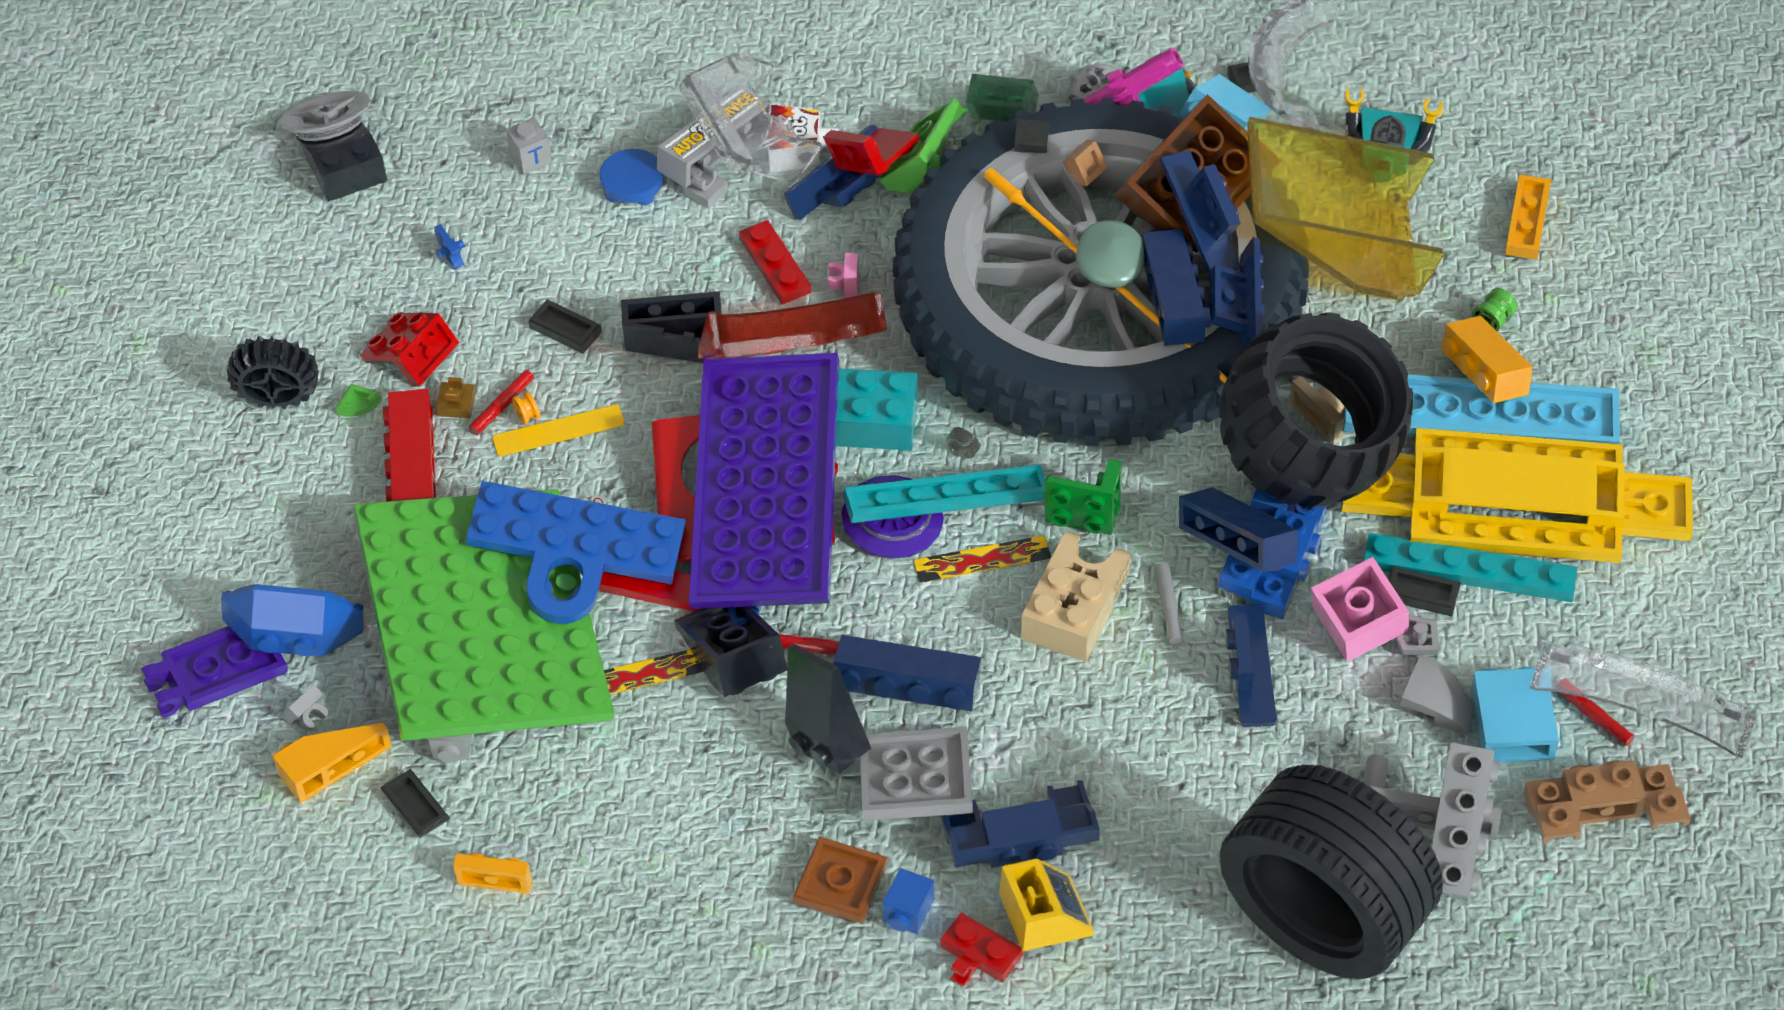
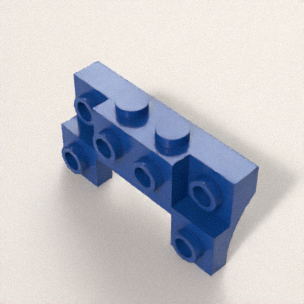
M1256 489L1251 499V507L1297 529V562L1283 566L1279 571L1262 572L1228 555L1218 580V587L1233 592L1252 604L1263 605L1264 614L1284 620L1299 580L1305 581L1311 564V561H1308L1310 553L1314 555L1317 553L1321 540V535L1318 532L1325 517L1327 506L1306 507L1305 504L1298 503L1288 505L1277 501V497L1265 491L1261 493Z

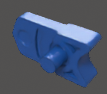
M441 224L435 226L434 232L438 243L442 247L436 251L438 257L446 256L454 269L463 266L464 262L460 255L461 249L465 247L463 240L455 241L454 238H450Z

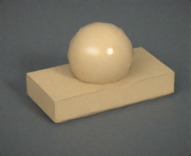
M1299 376L1294 379L1291 384L1290 404L1330 443L1334 444L1341 440L1345 419L1341 413L1345 409L1344 405L1325 387L1316 391L1303 377Z

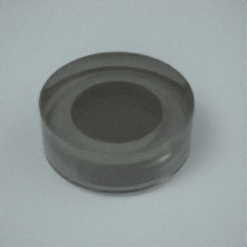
M960 427L952 428L946 437L948 447L963 458H973L981 447L979 440L972 433Z

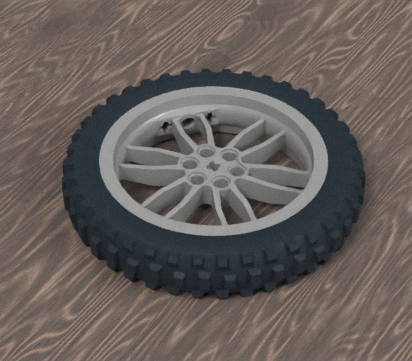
M1082 98L1072 99L1070 106L1057 107L1053 102L1042 104L1039 112L1031 114L1023 109L1014 112L1011 121L1002 123L997 119L985 125L984 134L981 136L972 132L963 138L960 148L957 150L949 149L940 157L939 168L932 167L923 176L924 184H921L913 191L909 199L911 208L906 209L902 218L903 228L897 230L895 237L896 256L893 257L892 267L893 277H895L893 280L895 303L900 306L899 314L905 331L910 334L911 344L917 355L926 357V369L936 378L943 377L945 379V389L953 396L964 395L967 398V407L977 413L985 410L993 413L994 422L1005 427L1012 422L1021 425L1022 433L1036 437L1041 431L1052 434L1054 442L1065 444L1070 437L1082 438L1086 446H1098L1101 439H1115L1118 446L1130 445L1133 437L1145 436L1149 442L1163 439L1166 430L1174 429L1181 434L1192 430L1193 423L1203 419L1208 423L1220 417V399L1224 383L1219 378L1221 375L1220 371L1226 377L1229 376L1234 362L1241 353V332L1211 324L1209 328H1205V342L1188 343L1191 346L1190 348L1184 344L1164 346L1160 327L1116 288L1099 286L1084 277L1079 270L1076 253L1052 232H1050L1057 241L1024 234L988 233L1006 216L1022 207L1015 203L1011 204L1006 196L984 178L985 172L989 168H994L1016 189L1022 191V195L1027 203L1032 202L1035 209L1078 246L1084 231L1092 224L1097 223L1088 194L1084 189L1118 190L1182 120V118L1175 116L1172 108L1161 106L1155 111L1146 109L1144 102L1132 100L1129 106L1115 105L1113 98H1102L1100 104H1086ZM1017 119L1049 121L1047 153L1014 151ZM1096 140L1108 168L1088 186H1080L1077 184L1074 175L1067 173L1063 161L1084 141ZM1270 173L1237 208L1241 223L1228 237L1239 263L1240 255L1252 237L1260 239V252H1263L1264 255L1261 266V277L1264 278V287L1261 292V303L1265 305L1262 317V329L1264 330L1285 319L1303 314L1302 307L1306 305L1308 280L1306 279L1309 274V262L1305 252L1306 238L1301 226L1298 225L1296 208L1290 201H1285V188L1279 180H1271ZM1068 192L1080 215L1081 222L1072 225L1052 206L1047 196ZM1124 205L1114 221L1132 226L1138 216ZM1146 223L1135 231L1138 232L1142 239V233L1160 230ZM1193 251V261L1191 264H1197L1198 273H1208L1200 253ZM992 254L1018 258L1028 262L984 263L983 256ZM1143 265V269L1137 279L1124 287L1156 314L1154 306L1144 296H1151ZM1199 279L1197 285H1203L1205 303H1210L1209 281ZM978 283L1012 288L1047 287L1029 302L1011 324L999 317L977 292ZM1064 305L1069 308L1064 318L1044 341L1026 334L1040 320ZM1091 309H1097L1103 312L1112 342L1118 351H1084L1063 346L1071 339L1087 312ZM1128 311L1150 332L1156 343L1134 348L1121 323L1119 313Z

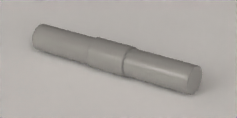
M1161 563L1156 566L1168 639L1171 645H1179L1183 642L1170 565Z

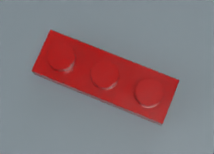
M769 220L739 231L741 243L782 305L811 293V284Z

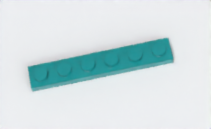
M1041 465L845 487L843 499L851 523L1041 501L1045 500L1046 478Z
M1369 533L1364 561L1373 557L1383 572L1390 573L1392 566L1458 581L1462 585L1566 602L1573 601L1578 566L1443 544L1410 542V539Z

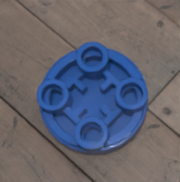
M625 149L610 155L603 162L599 173L604 196L611 202L618 201L648 205L654 201V195L661 189L664 182V175L657 171V157L642 149Z

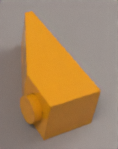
M377 723L303 736L293 743L284 745L272 757L279 777L298 801L303 803L391 748L392 745L386 725L384 723Z

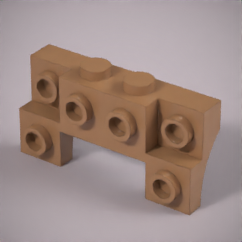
M1615 760L1604 765L1588 767L1577 765L1570 769H1564L1561 778L1526 782L1523 792L1528 813L1532 815L1538 826L1543 844L1549 843V840L1552 838L1573 836L1574 840H1578L1581 835L1579 825L1641 817L1643 808L1652 830L1658 829V825L1682 822L1683 826H1687L1690 821V815L1681 787H1676L1669 764L1637 768L1635 761L1622 762Z

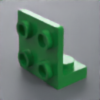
M1108 459L1105 472L1099 471L1096 485L1047 476L1045 480V522L1053 523L1059 527L1068 526L1083 529L1095 534L1112 535L1121 505L1122 461Z

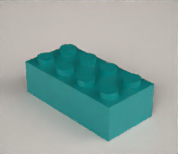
M839 368L836 446L912 451L918 406V373Z

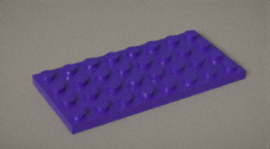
M838 353L703 359L689 592L691 609L830 603L839 383Z

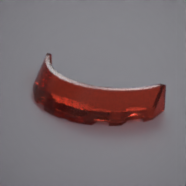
M872 292L823 303L753 313L717 314L714 311L707 312L697 351L698 359L739 358L783 353L801 348L828 345L847 339H858L887 330L882 296L880 292Z

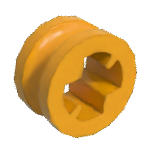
M529 391L524 392L521 398H518V396L512 397L515 412L523 425L528 424L530 418L535 420L540 418L538 406Z

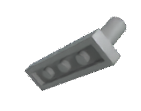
M1370 755L1367 758L1363 782L1390 800L1407 815L1416 827L1434 830L1440 798L1386 789L1385 782L1389 761L1382 755ZM1492 807L1490 820L1483 818L1480 833L1487 834V839L1497 840L1502 808Z

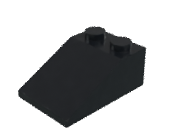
M362 122L342 135L325 140L304 141L299 139L296 134V138L327 202L387 182L382 154L372 134Z
M728 607L702 608L674 620L677 629L710 683L724 697L737 695L743 692L745 688L759 682L770 681L778 674L787 671L780 635L751 607H735L737 618L743 617L747 621L740 626H735L733 616L729 614Z
M795 644L791 645L788 648L785 725L791 736L789 743L799 755L805 754L814 759L819 766L823 768L827 766L840 774L869 751L871 745L838 666Z

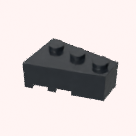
M720 291L621 300L622 328L626 351L703 363V359L726 358Z

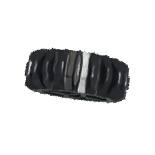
M273 335L270 339L258 336L256 341L246 339L244 344H237L236 350L232 351L229 357L227 368V381L230 382V389L237 391V397L247 398L248 404L255 402L259 404L260 408L265 405L271 406L272 409L277 406L286 409L290 404L299 406L301 401H308L310 395L314 394V390L317 387L319 375L315 356L309 354V348H299L298 342H287L286 337L282 340L275 339Z

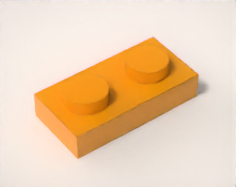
M456 853L453 868L458 885L524 894L530 893L532 877L528 862H522L516 858H489L479 853H471L469 855Z

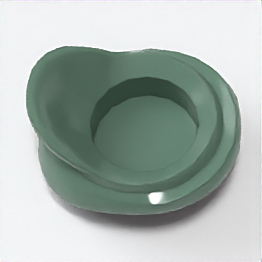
M1111 220L1100 221L1089 226L1080 238L1076 252L1079 270L1084 277L1099 286L1110 288L1126 286L1137 279L1144 265L1143 241L1138 232L1125 223Z

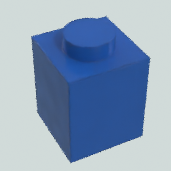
M899 868L882 903L883 923L888 924L896 931H909L918 935L935 899L934 880Z

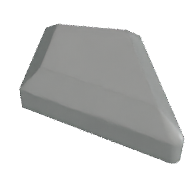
M1409 614V631L1395 638L1402 655H1438L1439 646L1436 621Z

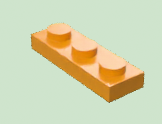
M1519 174L1505 255L1538 260L1551 179Z

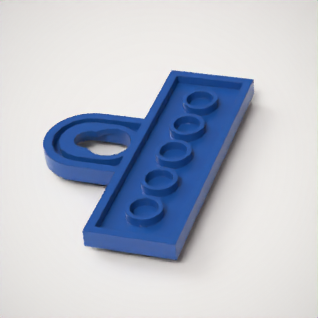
M481 481L466 537V545L533 558L527 581V600L531 609L546 621L568 624L581 620L593 609L597 600L603 571L672 584L686 520ZM560 565L574 566L583 576L580 586L574 589L571 597L566 600L556 599L552 595V585L548 579L551 570Z

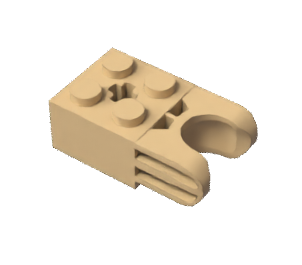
M1066 531L1021 615V639L1087 662L1128 576L1131 552L1116 548L1105 561L1094 564L1088 563L1079 557L1080 548L1078 542L1081 536Z

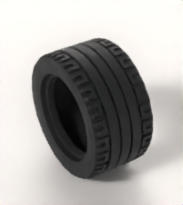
M1302 764L1282 770L1224 838L1220 848L1219 860L1225 883L1240 908L1253 923L1277 945L1299 960L1323 972L1342 978L1360 980L1375 977L1386 971L1426 921L1442 896V870L1436 854L1422 832L1407 815L1385 796L1364 782L1341 771L1321 765Z

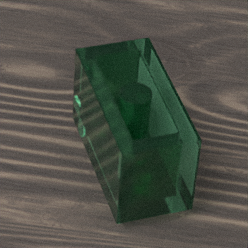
M971 74L966 105L972 118L998 119L999 121L1008 122L1011 121L1014 112L1025 109L1030 114L1035 113L1039 95L1033 80Z

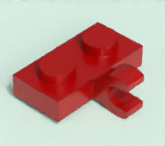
M963 913L958 915L940 938V947L958 957L951 966V970L955 972L951 976V981L962 987L968 983L977 968L1003 983L1023 957L1021 946Z

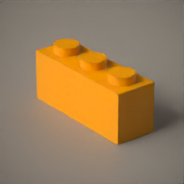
M1482 316L1446 323L1445 334L1441 343L1442 352L1493 403L1529 395L1533 366Z

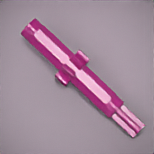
M1171 47L1127 73L1119 68L1107 76L1110 83L1085 97L1084 101L1086 104H1100L1102 98H1113L1115 105L1129 106L1132 100L1140 101L1138 97L1140 93L1184 66L1179 53Z

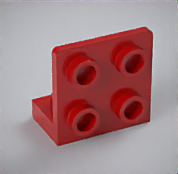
M878 128L870 135L830 130L823 136L838 169L873 175L885 173L895 160L908 154L912 149L911 147L920 140L917 133Z
M399 312L389 318L387 321L388 325L380 334L375 335L368 341L367 348L360 356L364 361L395 362L410 385L420 387L460 342L439 313Z

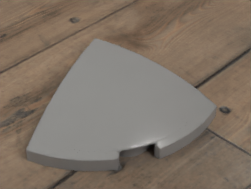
M1420 655L1402 695L1400 706L1434 716L1433 725L1468 735L1472 718L1468 694L1463 691L1457 681V677L1448 668L1429 657Z

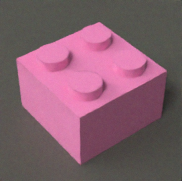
M1373 557L1311 588L1313 610L1347 662L1409 631L1408 609Z

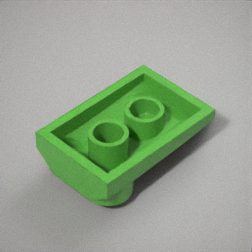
M954 97L914 123L909 132L917 133L920 140L911 147L912 149L908 154L899 157L890 165V168L882 174L879 182L887 190L898 191L900 194L906 192L912 194L923 183V176L930 168L940 167V157L946 144L949 129L961 116L967 113V108H963Z

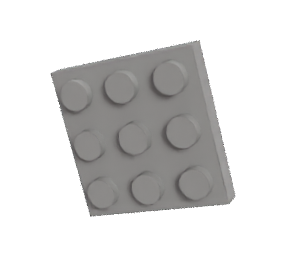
M967 726L866 734L871 749L860 757L863 821L973 813Z

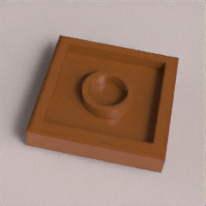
M819 836L793 895V903L863 924L888 866V857Z

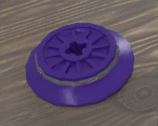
M898 475L876 476L857 486L912 479ZM845 502L841 511L844 530L852 542L869 554L889 559L911 557L927 550L939 537L944 522L943 512L851 523Z

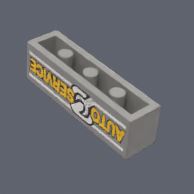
M742 86L738 87L732 93L725 95L721 101L710 109L703 111L692 122L684 125L677 133L660 143L657 147V171L687 188L692 184V177L695 174L699 177L703 175V166L705 164L712 168L768 127L770 103Z

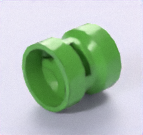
M1493 288L1485 297V302H1480L1472 311V317L1482 316L1498 332L1505 325V320L1510 319L1518 310V304L1514 296L1505 289Z

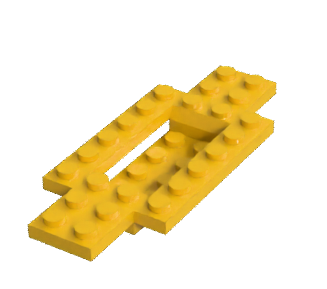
M1416 428L1414 455L1399 454L1392 467L1379 481L1359 495L1342 501V512L1411 518L1410 542L1443 544L1493 553L1620 563L1622 558V535L1691 541L1693 534L1692 477L1624 472L1623 445ZM1448 504L1585 515L1587 516V524L1449 513L1447 510Z

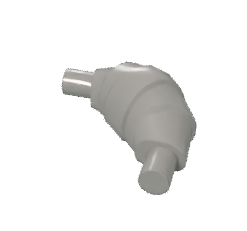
M1107 63L1083 67L1070 82V102L1072 99H1084L1110 83L1107 76L1118 69L1111 67Z

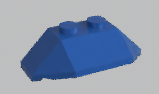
M253 584L234 591L222 592V620L252 650L266 653L277 652L323 657L363 633V605L351 603L347 599L328 591Z

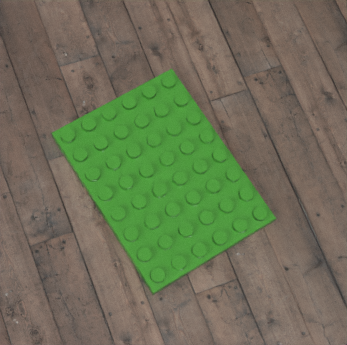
M558 489L538 490L539 492L560 495ZM478 495L354 505L353 513L401 741L613 720L614 709L590 613L581 620L568 624H557L542 619L531 609L527 600V581L533 558L466 545V537ZM571 565L556 566L548 576L552 585L551 593L559 600H566L571 597L573 590L580 586L582 582L579 570Z

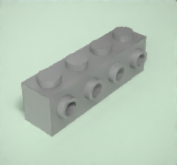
M1450 742L1431 845L1442 870V895L1468 900L1470 892L1477 893L1481 871L1474 870L1476 855L1484 856L1487 834L1480 833L1483 818L1490 820L1494 801L1493 797L1487 796L1489 782L1497 783L1500 761L1494 760L1495 750Z

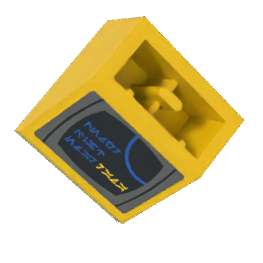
M1039 859L1002 866L999 896L1023 951L1094 935L1093 927L1069 874Z

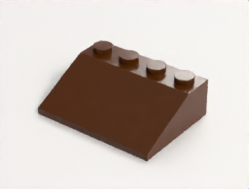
M1208 94L1189 111L1114 193L1134 214L1160 231L1182 229L1185 242H1191L1192 250L1196 253L1199 251L1159 159L1190 150L1199 172L1204 166L1215 164L1219 175L1225 180L1227 193L1236 208L1245 201L1279 163Z

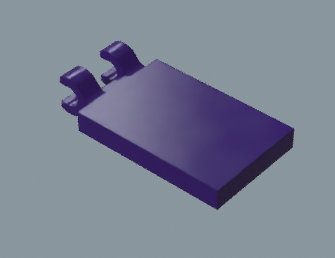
M229 626L161 652V662L146 665L141 669L145 677L144 683L149 692L161 689L166 682L170 686V689H164L154 694L158 702L157 708L162 718L175 714L184 704L190 712L288 672L287 664L281 653H266L252 650Z

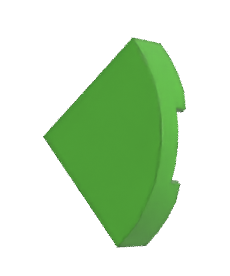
M350 384L336 407L337 415L354 417L368 413L382 401L381 393Z

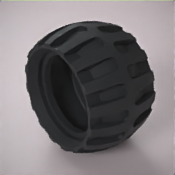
M1330 312L1315 316L1312 313L1290 317L1269 327L1254 338L1234 362L1224 384L1220 399L1219 415L1222 418L1220 423L1223 445H1227L1231 462L1237 471H1242L1252 481L1251 485L1261 493L1265 491L1277 497V501L1288 505L1298 503L1305 504L1306 507H1321L1346 501L1364 492L1379 481L1392 467L1405 445L1411 427L1413 411V390L1408 385L1407 369L1403 361L1397 359L1388 341L1383 337L1379 338L1371 332L1366 324L1358 320L1351 321L1341 318L1340 314ZM1301 376L1315 381L1329 390L1344 405L1351 416L1356 434L1355 443L1347 446L1322 443L1298 428L1285 414L1276 396L1275 377Z

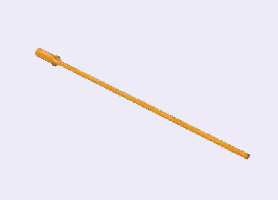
M989 168L985 172L984 178L1006 196L1011 204L1015 203L1022 206L1074 253L1077 252L1078 246L1027 203L1020 189H1016L994 168ZM1124 286L1116 287L1122 295L1159 326L1156 314ZM1220 371L1221 375L1219 378L1225 384L1228 377Z

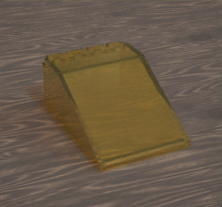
M1249 117L1247 131L1253 222L1356 292L1403 301L1405 296L1413 297L1416 294L1420 295L1442 260L1444 252L1439 247L1412 242L1411 224L1409 223V202L1407 200L1411 201L1434 162V155L1432 153Z

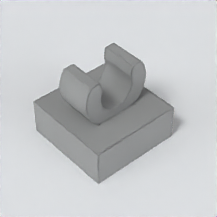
M705 164L703 166V175L699 177L695 174L692 177V184L687 188L683 187V194L709 209L728 190V181L718 176L715 169Z
M313 684L281 715L289 724H292L300 716L301 726L305 730L310 731L315 727V724L309 719L310 712L317 713L321 719H324L329 713L324 705L315 703L324 694Z

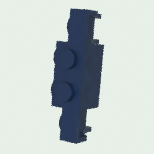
M1078 780L1075 786L1054 790L1052 785L1047 786L1048 800L982 812V820L976 800H972L973 813L941 815L947 844L950 845L955 867L990 861L991 868L1033 859L1048 861L1056 856L1063 855V847L1099 841V824L1095 810L1089 802L1083 780Z

